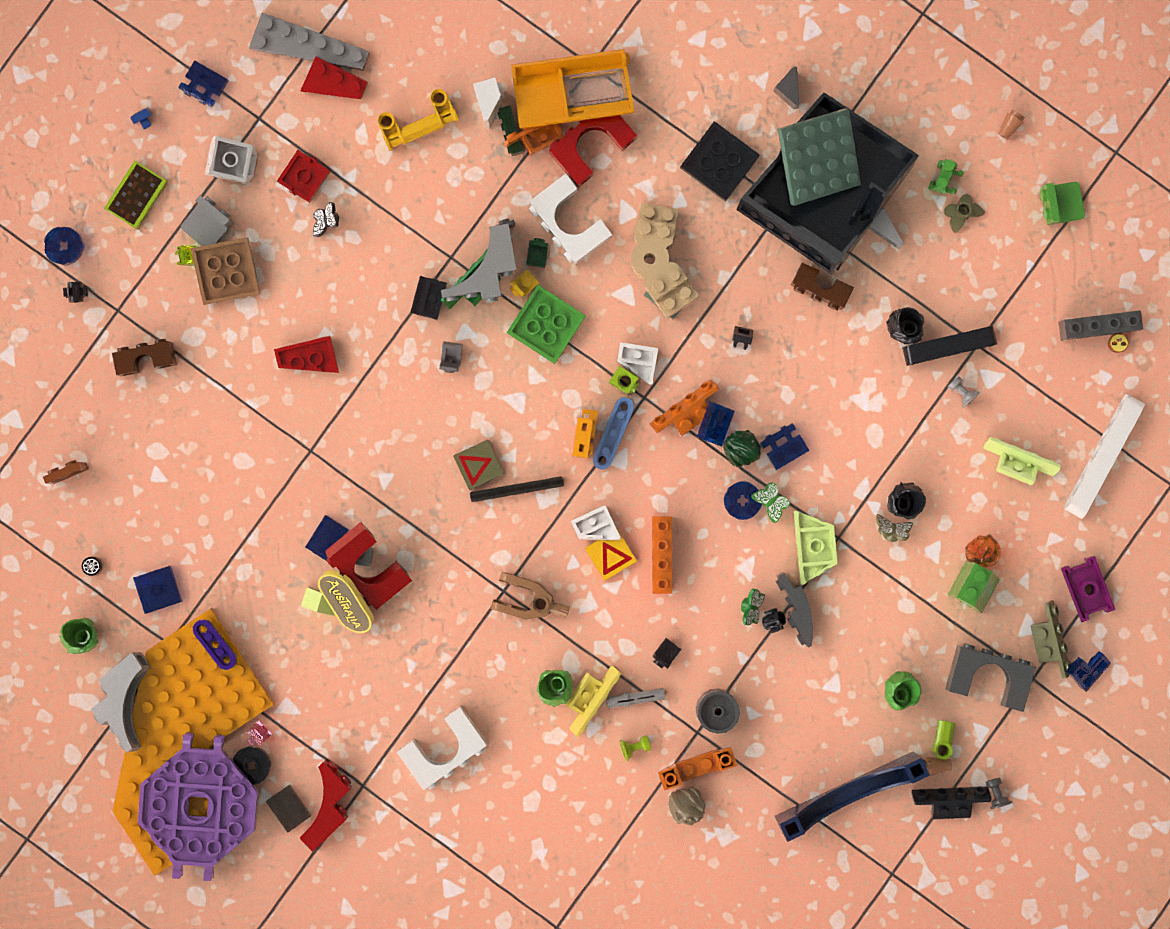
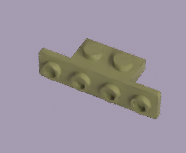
M1051 600L1045 603L1049 622L1032 624L1030 626L1039 663L1058 660L1062 678H1067L1071 675L1072 664L1067 659L1066 653H1068L1066 642H1063V627L1057 617L1059 610L1054 601Z

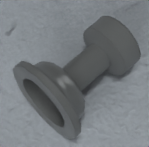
M1000 777L985 782L987 788H992L995 797L990 809L1013 803L1008 797L1002 796L999 785L1002 783Z

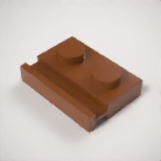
M73 460L66 463V467L60 470L57 467L47 471L48 475L43 476L45 484H55L89 470L86 462Z

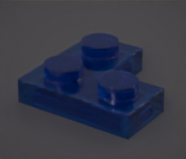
M1098 651L1091 657L1088 664L1078 657L1070 664L1066 672L1081 689L1087 692L1111 662L1103 653Z

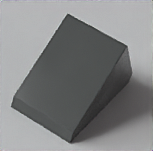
M793 67L776 85L773 91L793 109H797L799 106L797 67Z

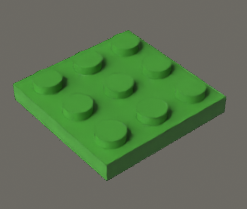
M537 285L506 333L555 364L586 315L540 285Z

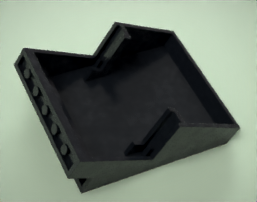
M823 92L798 122L849 108ZM850 109L849 114L861 185L802 204L791 205L782 151L780 150L778 157L740 199L736 209L831 275L843 265L919 157L911 149Z

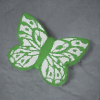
M773 482L768 483L765 490L760 489L752 494L753 500L767 507L768 517L773 523L778 522L782 516V509L790 506L789 499L779 496L778 487Z

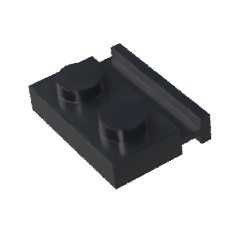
M420 276L410 313L438 320L442 306L441 290L446 289L447 283Z

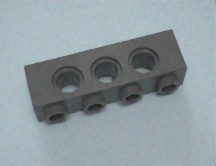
M1141 310L1066 319L1058 322L1061 341L1143 330Z

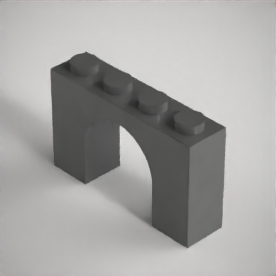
M966 643L963 646L957 645L945 690L968 696L972 678L977 669L986 664H996L1003 670L1006 676V686L1000 705L1024 712L1036 667L1031 666L1030 661L1020 658L1019 662L1011 660L1012 656L1001 653L999 657L993 655L994 651L982 648V651L974 650L975 646Z

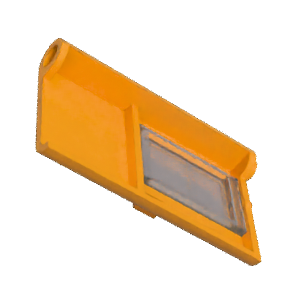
M624 49L511 64L520 129L635 113L627 64H630L629 52L625 53Z

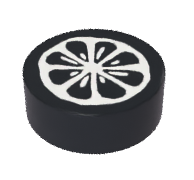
M94 556L85 558L81 565L82 571L88 576L99 574L102 570L101 560Z

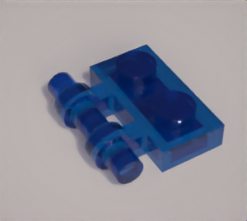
M194 60L185 76L191 81L190 84L187 85L181 82L179 89L184 91L185 95L198 99L199 103L213 107L216 101L211 99L212 94L220 97L229 80ZM198 85L206 89L204 93L196 90Z
M793 423L788 426H782L778 432L773 435H767L763 441L759 442L763 449L769 445L771 446L772 451L766 455L775 470L780 469L810 451L800 434L794 438L790 434L796 430ZM785 437L787 442L778 447L776 441Z

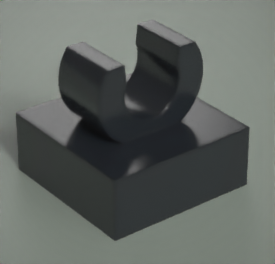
M735 326L732 341H734L733 347L736 348L737 343L741 342L744 343L743 349L746 350L748 344L751 345L753 330Z

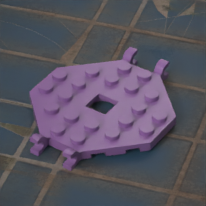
M194 733L183 734L182 749L141 783L138 824L151 836L150 838L167 854L168 859L173 863L172 878L180 879L183 876V865L203 866V881H211L214 878V865L255 831L258 790L223 751L225 735H216L214 737V749L193 748ZM190 797L208 799L207 816L189 815Z

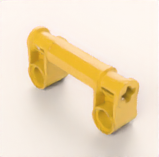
M435 89L430 95L435 109L434 114L402 128L398 127L391 113L384 112L379 115L378 125L389 151H392V148L398 145H405L444 128L448 123L459 121L455 109L444 90ZM437 95L445 97L442 103L434 101ZM385 118L392 119V123L388 127L382 125V121Z

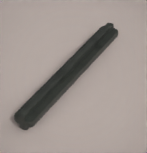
M560 476L470 492L471 502L563 487L564 480Z

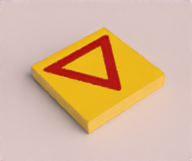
M618 529L617 531L621 537L620 540H597L585 547L586 552L604 581L637 562Z

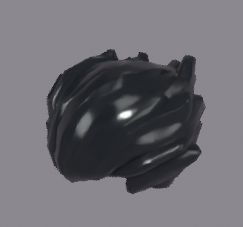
M905 307L895 310L889 315V319L886 322L891 338L903 344H914L922 340L924 335L923 324L925 321L923 315L916 309Z
M900 482L888 496V511L895 516L904 517L908 520L914 519L923 511L926 504V496L919 486L914 485V482Z

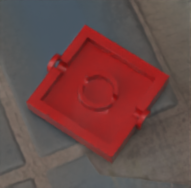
M297 150L277 182L287 188L288 192L294 196L297 195L310 203L329 175L330 170L319 164L318 160L314 157L310 158Z

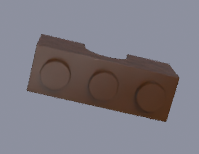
M802 262L790 286L794 287L793 290L800 294L805 292L811 295L810 298L816 302L821 303V301H824L833 310L844 309L854 287L836 279L830 289H821L816 282L819 270Z
M159 339L152 345L140 343L136 344V348L129 349V347L117 348V352L112 353L116 375L122 377L140 373L139 361L145 356L151 357L154 368L157 369L177 365L173 343L166 341V339Z

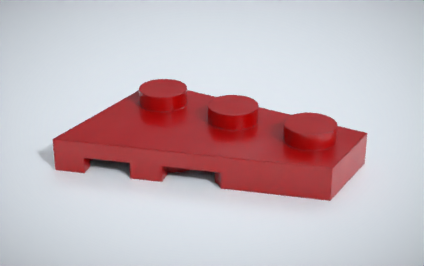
M315 56L300 91L361 99L368 81Z
M331 336L274 349L277 365L280 369L339 373Z

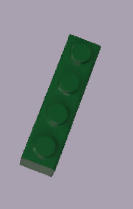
M510 105L499 108V112H497L499 119H502L501 128L502 131L505 130V141L507 140L506 136L515 131L517 132ZM520 140L507 147L508 153H511L512 156L523 154Z

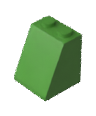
M965 561L948 595L982 613L1000 579L992 571L981 565Z

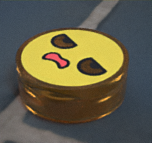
M1114 334L1108 339V348L1114 353H1121L1128 348V338L1123 334Z

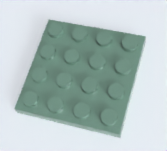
M841 109L778 128L791 205L795 206L861 185L849 109Z

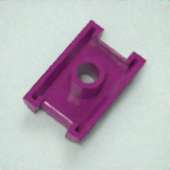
M1095 556L1084 558L1086 562L1070 568L1066 565L1061 568L1081 623L1090 620L1088 615L1104 609L1108 613L1116 610ZM1087 584H1090L1092 587V591L1089 594L1085 592Z

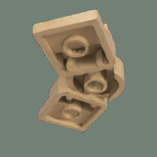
M641 203L634 241L637 245L631 253V268L638 278L646 280V291L666 319H668L699 297L678 264L669 262L668 250L673 245L679 209ZM652 257L655 259V262L647 264L645 259Z

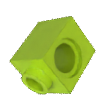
M619 366L610 379L609 384L629 395L630 392L634 394L639 386V383H637L639 378ZM624 376L631 380V384L627 387H623L620 384V379Z

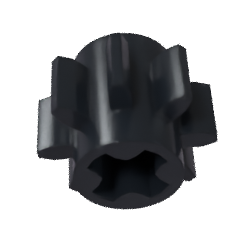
M68 282V287L63 288V297L68 298L70 303L84 302L83 298L88 297V288L82 286V282Z
M777 608L764 612L765 616L762 618V624L766 630L771 629V633H775L784 629L783 625L786 623V617L783 612H777Z

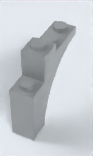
M509 224L489 227V246L482 263L462 283L441 290L443 299L446 298L447 302L458 300V296L466 295V298L477 297V293H481V298L486 300V303L498 301L497 298L501 297L498 274L505 277L513 275V271H516Z
M132 652L98 679L102 691L108 696L91 709L94 719L100 725L109 724L110 731L116 735L120 741L121 748L126 753L137 751L142 747L135 733L132 717L133 701L137 687L144 675L152 668L142 652Z

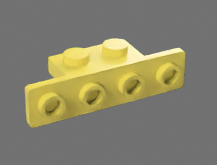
M614 666L609 668L601 681L586 672L566 705L579 713L569 728L576 736L579 737L586 730L587 724L596 715L598 708L606 700L612 687L618 682L621 672Z

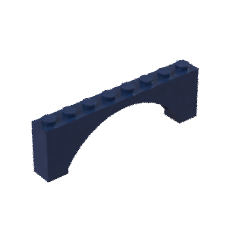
M913 751L774 817L783 836L789 842L804 835L807 830L828 815L859 799L892 787L913 784L930 776L922 757Z

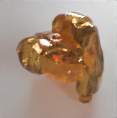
M988 534L986 537L982 535L977 536L965 548L966 559L982 567L994 566L1001 557L1000 545L991 534Z

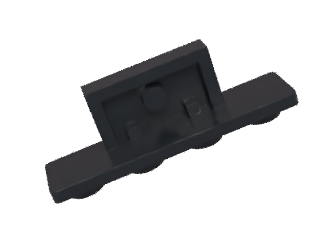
M981 786L917 789L911 792L914 805H932V819L971 818L972 803L991 802L992 800L989 788Z

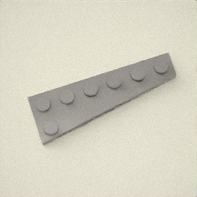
M261 13L249 49L253 51L301 58L307 61H313L315 56L334 65L364 71L370 54L369 51L265 13Z

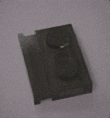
M290 784L266 801L287 833L312 816Z

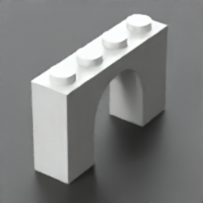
M564 174L529 201L531 206L529 210L534 217L539 216L542 220L540 224L546 232L550 231L554 236L552 240L558 248L561 246L565 250L563 255L569 263L573 261L576 265L612 238V234L601 219L586 231L577 235L567 234L559 229L555 222V213L562 203L577 193L576 186Z
M462 706L444 718L456 735L459 743L458 753L453 759L447 762L432 761L425 755L415 739L397 751V754L423 790L426 788L431 790L439 784L437 780L443 776L445 779L455 772L454 768L459 765L462 768L470 762L469 758L474 754L479 756L486 750L487 741Z

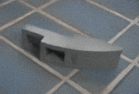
M781 572L776 575L778 580L775 582L780 591H785L787 595L785 600L788 606L794 608V610L788 612L790 617L787 620L792 628L796 627L799 633L796 636L801 645L805 644L809 648L812 646L813 623L807 598L802 587L798 585L793 588L785 572Z

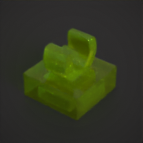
M178 246V251L175 252V255H179L180 262H177V265L194 266L191 248L196 246Z

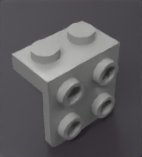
M199 195L195 200L199 205L182 223L181 229L201 246L215 244L234 223L229 220L231 216L225 210L221 209L219 211L214 207L216 203L208 196L203 198Z

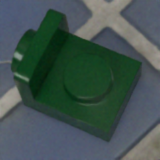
M534 238V241L529 240L527 266L545 268L549 245L545 243L544 239Z

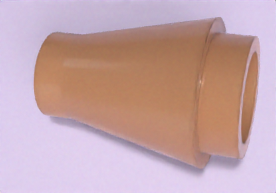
M1011 110L1010 113H1007L998 134L1008 140L1023 124L1025 117L1017 111Z
M927 757L923 760L930 776L952 770L950 759Z

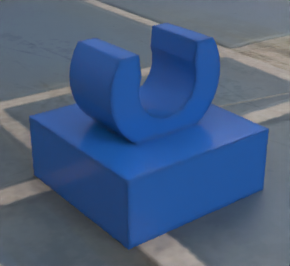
M149 107L130 117L133 124L140 121L144 130L152 125L147 118L152 114Z

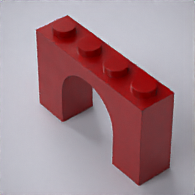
M620 115L580 120V124L575 128L573 126L564 133L565 136L561 140L556 139L550 144L549 154L578 188L593 176L592 170L581 159L576 149L578 140L582 135L589 131H602L614 141L621 151L637 139L636 133Z
M360 522L325 551L328 557L326 561L332 568L337 567L340 575L348 576L357 590L364 596L363 599L368 606L372 605L377 610L407 586L412 579L397 560L382 573L374 577H362L355 572L357 559L377 543L374 535Z

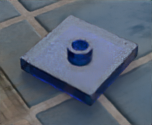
M171 565L133 577L144 614L183 602Z

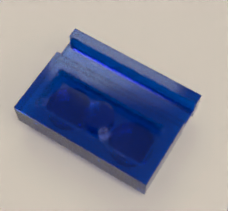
M709 401L697 438L722 447L735 411Z
M325 515L305 548L326 561L328 557L325 551L348 533L350 529Z

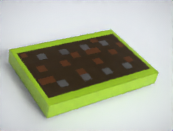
M134 160L104 209L138 230L168 181Z

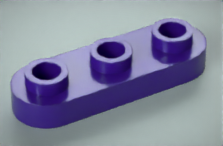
M202 619L197 621L193 626V633L221 669L228 670L233 668L237 663V656L209 620ZM203 625L207 627L206 632L201 631ZM213 641H217L219 643V646L217 648L213 646ZM225 656L230 657L231 660L229 663L225 662Z

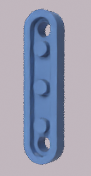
M627 397L619 398L616 401L593 457V463L598 469L604 470L611 465L630 420L634 404ZM622 404L628 405V409L626 411H623L621 409ZM601 456H604L606 458V462L604 464H601L599 462V458Z

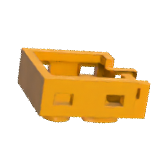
M583 409L582 418H577L572 457L588 459V455H592L594 443H590V440H594L598 411ZM584 414H589L588 419L584 418ZM583 425H587V431H582ZM580 445L584 446V452H579Z

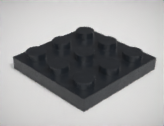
M714 121L682 163L680 169L726 202L760 154Z

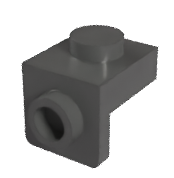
M443 341L440 370H444L447 373L459 371L462 354L461 343Z

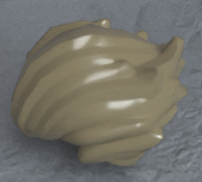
M693 787L683 788L671 792L669 796V809L677 824L683 823L692 826L703 818L705 803L699 790Z

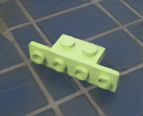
M990 437L983 446V449L1000 455L996 469L997 472L1029 485L1035 482L1037 471L1055 476L1061 469V465L1053 460L1045 459L1035 453L1020 449L1018 446L1005 443L998 438Z

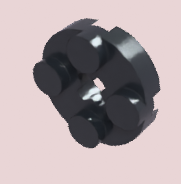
M245 747L239 750L232 759L253 785L261 783L269 775L271 760L268 754L259 747ZM247 761L255 762L254 766L256 767V769H251L249 771L247 769Z

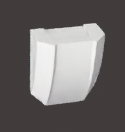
M214 136L210 144L205 175L248 183L254 176L258 156L255 146Z

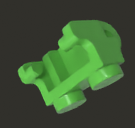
M939 160L937 168L941 169L936 184L934 181H931L928 189L940 194H947V192L956 194L957 189L948 188L953 175L963 177L964 172L962 170L956 171L955 169H957L958 165L952 160Z

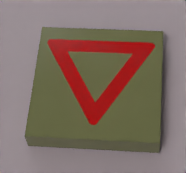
M488 440L453 455L469 490L504 475Z

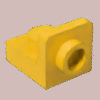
M528 269L514 281L509 282L512 286L510 291L516 297L520 296L522 299L533 291L537 285H540Z

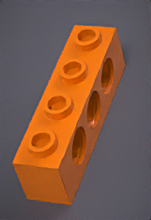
M652 516L653 594H672V516Z

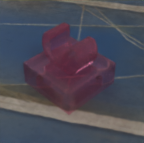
M258 721L246 732L250 736L246 742L251 747L255 743L261 746L272 733Z

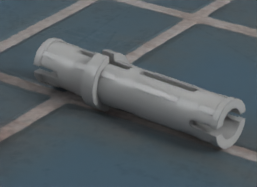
M660 688L629 694L623 692V695L611 696L606 699L608 709L621 706L626 708L633 704L665 700L664 689Z

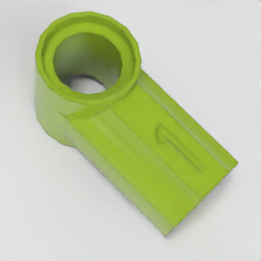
M938 720L935 741L932 746V753L935 757L940 759L951 757L953 753L952 741L955 723ZM941 745L946 747V753L943 755L938 753V748Z

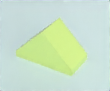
M306 588L301 606L315 612L336 616L319 590Z

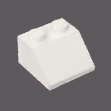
M495 77L473 84L486 129L491 127L498 114L497 112H499V108L502 106V98H505L501 82L497 83Z

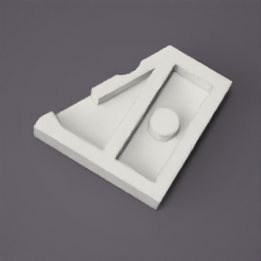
M620 342L617 362L649 385H652L658 348Z
M606 505L571 521L579 540L621 539Z

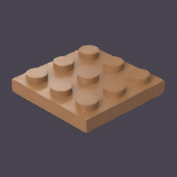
M249 237L191 248L203 305L261 294Z

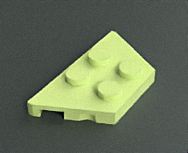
M793 511L800 585H804L809 580L838 564L834 525L799 511Z

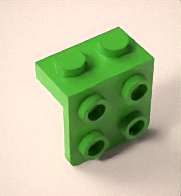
M1078 182L1058 185L1049 183L1040 188V198L1044 206L1043 215L1047 225L1081 220L1085 217Z

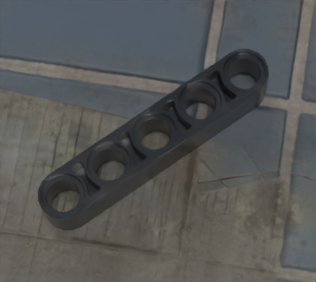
M989 326L904 346L902 349L906 366L994 346L998 343L994 327Z

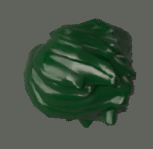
M749 430L735 431V433L727 436L724 441V453L733 466L742 467L743 465H750L760 459V444L754 433H751Z

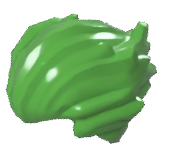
M89 618L69 620L61 627V643L67 649V653H86L95 648L99 643L97 629Z
M564 670L544 671L541 673L537 685V692L541 701L553 707L562 703L567 704L573 689L571 674Z
M897 671L885 681V699L895 711L915 706L919 702L921 685L911 673Z

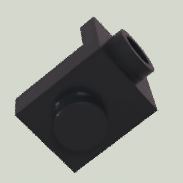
M665 638L653 653L652 657L655 659L653 662L660 668L665 666L668 669L681 651V648L668 638Z

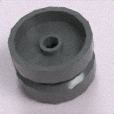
M719 688L710 689L704 692L698 699L696 716L701 725L709 732L716 734L726 733L733 729L738 722L740 715L739 705L735 698L726 690ZM716 708H720L722 712L720 714L717 712L716 715L714 711Z

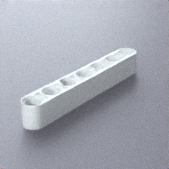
M1129 394L1123 397L1072 490L1064 510L1081 519L1086 515L1139 418L1145 403Z

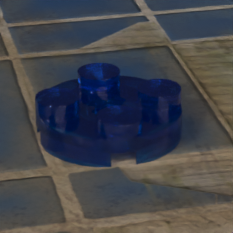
M70 227L53 228L44 239L46 256L52 262L64 266L76 262L81 257L85 248L80 234ZM60 242H67L68 248L61 251Z
M742 481L728 487L724 494L723 503L730 516L740 520H747L758 513L762 504L752 499V494L758 491L756 486ZM741 495H744L746 499L748 498L745 506H741V503L737 502Z

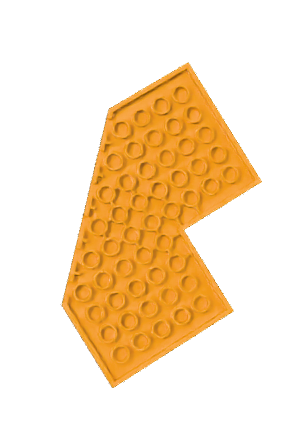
M212 608L145 652V658L152 668L148 670L139 683L132 715L135 733L142 747L137 751L128 753L125 751L112 812L154 876L173 863L168 859L167 854L150 838L151 836L138 824L141 783L182 749L183 734L194 733L193 748L212 749L211 746L214 745V737L216 735H225L226 737L274 705ZM202 619L209 620L237 656V663L233 668L228 670L221 669L193 633V626L197 621ZM203 625L201 631L206 632L207 627ZM213 641V646L217 648L219 646V643L217 641ZM229 656L224 658L226 663H229L231 660ZM190 797L189 815L207 816L208 799Z

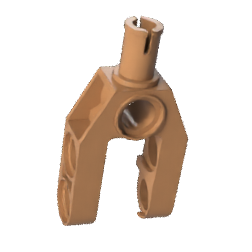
M501 572L499 581L535 592V597L532 601L531 610L493 599L490 609L524 620L545 617L548 614L550 615V613L567 618L568 613L561 611V609L569 612L570 606L554 602L553 596L538 582ZM541 598L546 601L544 609L536 607L537 599Z

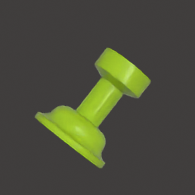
M647 735L642 736L640 742L631 745L627 741L619 740L626 762H629V758L632 757V752L644 749L647 752L651 750Z

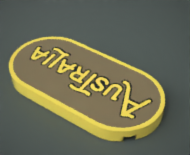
M325 571L318 580V587L340 623L356 633L369 631L373 625L374 616L352 580L346 575H340L338 571Z

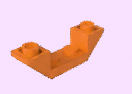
M728 747L712 750L676 762L659 771L658 774L663 789L666 791L683 785L682 782L716 770L721 772L738 765L732 748Z

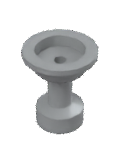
M958 376L948 385V388L951 391L956 389L963 396L962 408L964 409L980 392L974 390L969 392L961 384L963 380Z

